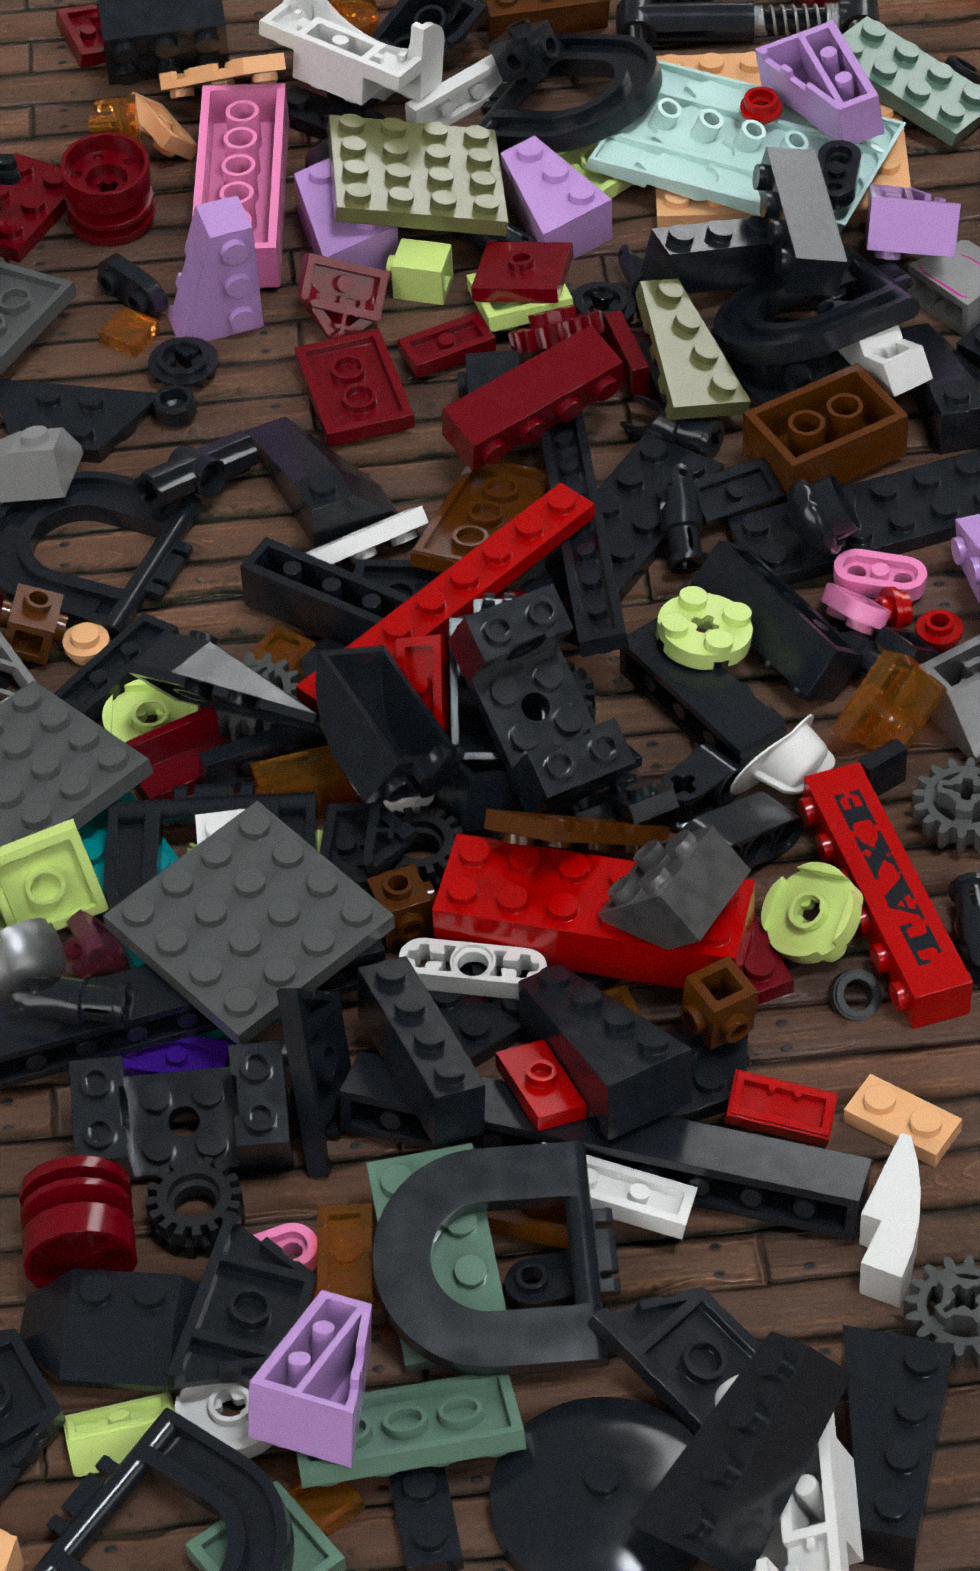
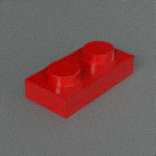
M436 634L397 638L396 663L444 731L450 734L448 637Z

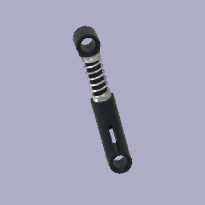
M621 0L615 12L616 34L639 38L651 47L653 44L754 41L755 36L762 37L764 35L766 37L768 32H774L776 37L779 35V32H785L788 36L790 32L799 33L834 20L841 34H843L866 16L880 22L878 0H839L836 4L825 3L823 7H818L814 3L812 8H807L805 3L802 4L801 8H796L794 4L790 8H785L781 4L779 9H774L771 4L768 6V9H763L761 4L760 6H755L753 0L652 3L651 0Z

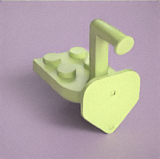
M73 818L0 847V930L24 920L46 918L48 924L52 922L57 931L110 910Z

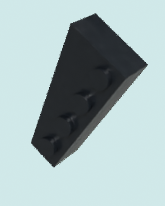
M843 1325L841 1367L852 1373L844 1390L845 1421L847 1423L848 1453L854 1459L864 1559L863 1562L858 1564L895 1571H914L951 1382L954 1345Z

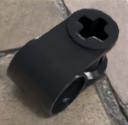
M709 744L698 746L689 757L662 777V785L674 788L679 807L659 815L661 824L670 827L669 831L679 833L695 817L731 803L739 795H734L730 792L731 785L744 768Z

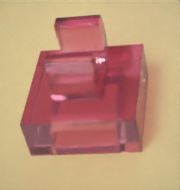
M82 909L77 911L66 922L74 937H71L63 944L65 954L73 960H76L82 954L80 960L71 967L73 972L88 978L97 971L101 964L116 973L129 961L114 935L105 928L104 922Z

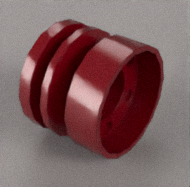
M113 132L90 134L73 142L63 153L60 163L67 217L71 230L81 240L93 245L109 247L128 244L143 236L153 225L156 214L153 200L154 194L151 187L150 163L146 149L136 139L122 133Z
M65 1156L42 1163L24 1176L19 1187L20 1218L23 1227L21 1236L23 1266L26 1278L37 1288L44 1287L72 1269L134 1272L138 1258L136 1234L132 1221L134 1217L132 1187L129 1174L119 1164L97 1156Z

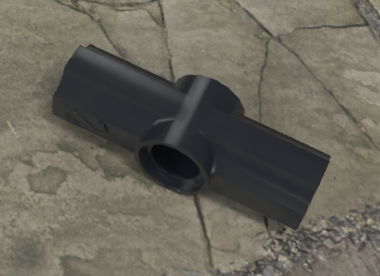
M241 431L198 449L189 445H180L171 453L167 462L142 472L139 477L133 479V493L138 497L141 507L152 513L194 494L211 498L218 494L226 480L247 472L252 466L258 464V449L252 443L250 435Z

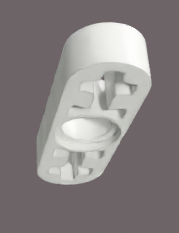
M433 938L413 939L407 942L399 953V957L407 956L424 986L429 991L519 1000L518 981L524 979L518 977L521 971L529 970L527 977L547 967L544 956L534 949ZM421 960H429L425 967H416L419 966ZM446 961H450V971H444L446 970ZM468 962H480L487 967L484 973L477 976H468L459 970ZM496 966L503 967L501 968V976H497Z

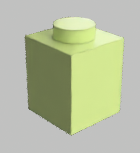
M401 238L395 255L390 254L386 264V271H390L388 280L392 281L393 299L444 305L454 277L452 244Z

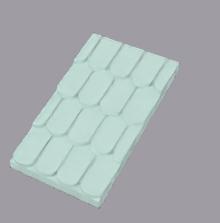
M658 60L663 80L660 92L654 102L631 124L601 140L584 168L643 188L648 184L695 201L709 200L754 216H761L760 196L758 190L753 189L752 177L755 165L762 162L765 148L814 150L818 156L821 146L834 140L782 101V114L777 120L766 125H762L756 120H745L740 114V102L748 90L762 86ZM882 117L885 134L855 144L861 151V169L856 196L850 205L833 210L840 234L906 122Z

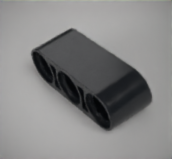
M763 791L695 817L681 831L688 829L690 832L713 825L748 868H751L789 851L799 839L803 831L804 821Z

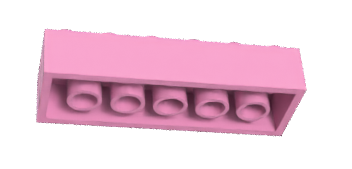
M286 84L202 86L192 217L196 205L238 195L253 227L259 287H280L289 138Z

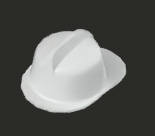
M809 714L792 732L769 746L746 765L733 781L730 792L734 795L743 793L762 781L782 793L791 795L803 793L805 776L833 769L836 761L822 739L810 727L814 720V715Z

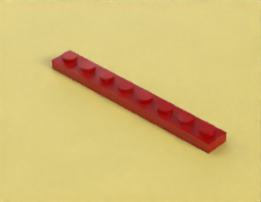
M560 482L346 648L384 645L396 661L397 638L436 634L445 635L448 631L449 618H458L459 616L473 613V599H483L484 593L494 592L495 596L595 518V503ZM314 671L296 685L297 700L319 714L316 696V671Z

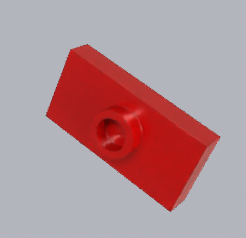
M544 1039L496 1052L495 1066L537 1132L586 1119V1102Z
M735 1069L724 1123L826 1148L831 1136L838 1094Z

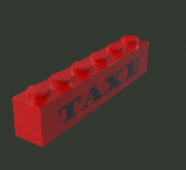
M860 762L805 776L803 798L798 799L797 802L800 818L803 819L804 826H811L815 833V844L821 861L823 863L829 862L830 865L838 868L863 895L861 919L856 932L859 936H866L870 944L872 964L878 974L884 973L889 982V995L894 1009L897 1012H904L912 1030L970 1014L973 981Z

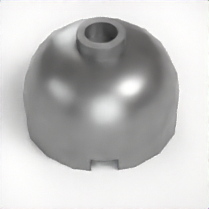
M46 918L24 920L0 930V1005L8 1003L9 998L14 993L20 992V983L26 977L48 978L64 975L66 971V954L52 922L48 924ZM34 985L28 986L31 991H37Z

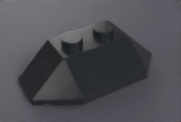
M72 1269L27 1296L19 1335L33 1360L61 1386L172 1392L176 1389L166 1387L167 1372L199 1284L178 1274Z

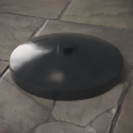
M589 1397L562 1403L542 1412L523 1426L527 1449L509 1452L498 1458L490 1485L491 1521L497 1543L505 1558L516 1571H691L698 1563L629 1525L694 1436L684 1425L662 1410L639 1401L618 1397Z

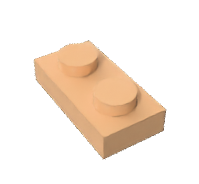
M132 92L124 105L135 117L134 125L144 133L152 136L154 139L152 145L163 155L173 158L176 154L192 161L198 149V144L161 103Z
M872 1074L867 1077L844 1108L843 1114L844 1123L892 1147L895 1146L901 1133L910 1135L917 1159L934 1168L960 1134L962 1128V1118Z

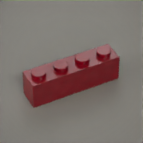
M590 325L442 408V435L472 472L486 464H495L508 451L522 443L534 442L545 430L559 422L571 421L587 406L598 400L605 401L611 398L621 388L623 361L596 329Z

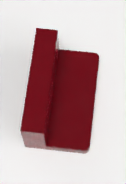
M621 310L604 314L605 341L623 361L621 380L632 403H637L633 400V395H640L650 399L659 397L649 377V365L638 345L650 339V335L646 334L645 331L632 333Z
M208 706L126 742V744L149 759L154 772L135 786L144 800L174 799L173 789L175 785H187L188 796L194 794V784H200L198 753L225 744L220 738L217 713L213 707Z

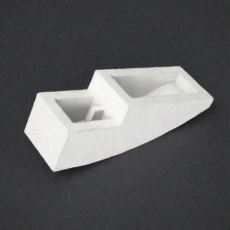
M899 325L838 350L851 365L859 363L887 394L893 397L933 379L923 346L903 339Z
M904 1133L900 1134L861 1212L859 1245L868 1247L861 1261L859 1293L898 1308L902 1304L911 1281L916 1258L921 1200L916 1152L912 1137Z

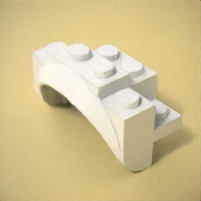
M283 0V3L259 20V35L293 50V78L308 83L314 88L342 97L350 103L362 106L371 98L385 101L394 92H398L406 98L421 101L442 83L444 31L442 27L432 22L424 24L413 23L411 25L409 47L399 48L382 43L357 29L342 17L328 0Z
M738 1375L728 1379L718 1388L715 1394V1407ZM834 1412L760 1558L756 1560V1566L753 1571H849V1565L864 1561L854 1459L836 1438Z

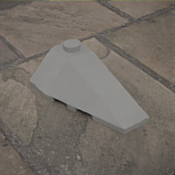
M32 426L0 439V503L64 498L82 458V446L63 427L47 429L45 426Z

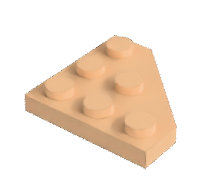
M284 52L232 59L229 62H225V68L220 69L218 63L188 68V70H184V73L177 74V71L159 74L161 93L170 92L171 99H180L195 96L194 89L202 88L205 85H236L237 83L251 82V84L277 83L278 78H282L286 71Z

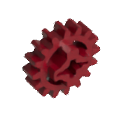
M572 304L529 315L530 326L508 333L512 350H518L519 354L536 350L538 355L590 325L598 333H603L605 327L601 310L577 314L576 307Z

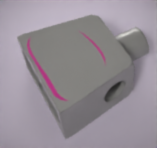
M960 240L956 245L955 257L927 255L908 265V275L912 277L914 285L908 288L907 292L919 302L923 310L963 337L980 323V248L969 240Z

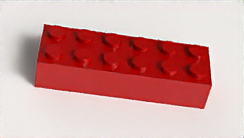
M457 833L432 908L434 939L530 948L544 956L547 967L561 964L570 971L684 989L686 976L727 956L742 971L755 920L756 880L745 879L701 941L666 950L603 922L597 915L610 898L607 895L610 887L618 879L629 873L635 865V861L535 845L512 844L503 842V840Z

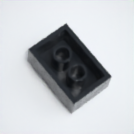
M97 0L109 85H132L139 81L159 79V74L177 71V74L184 73V70H188V68L218 63L220 69L225 68V62H229L222 0Z

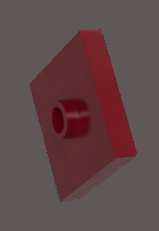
M487 242L471 286L472 301L559 302L574 256L572 242Z

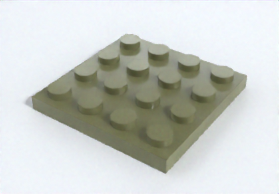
M356 114L329 115L327 134L335 222L506 237L508 215L495 130L486 129L479 125H470L468 127L448 126L436 121L426 123L405 122L393 117L372 119L362 118Z

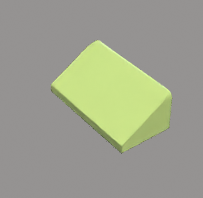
M165 1392L65 1415L66 1422L63 1426L73 1474L76 1477L88 1475L89 1472L92 1474L99 1473L95 1465L103 1455L110 1456L113 1461L120 1464L165 1408L175 1411L171 1393Z

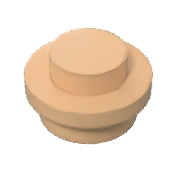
M91 622L74 625L63 636V649L74 663L84 666L110 643L108 631L103 626Z

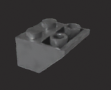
M980 635L919 665L917 706L968 758H974L975 764L980 762Z
M713 825L693 832L686 829L671 839L662 842L652 840L642 846L633 857L635 865L627 875L618 879L607 892L610 898L597 915L603 922L666 950L699 942L751 870Z

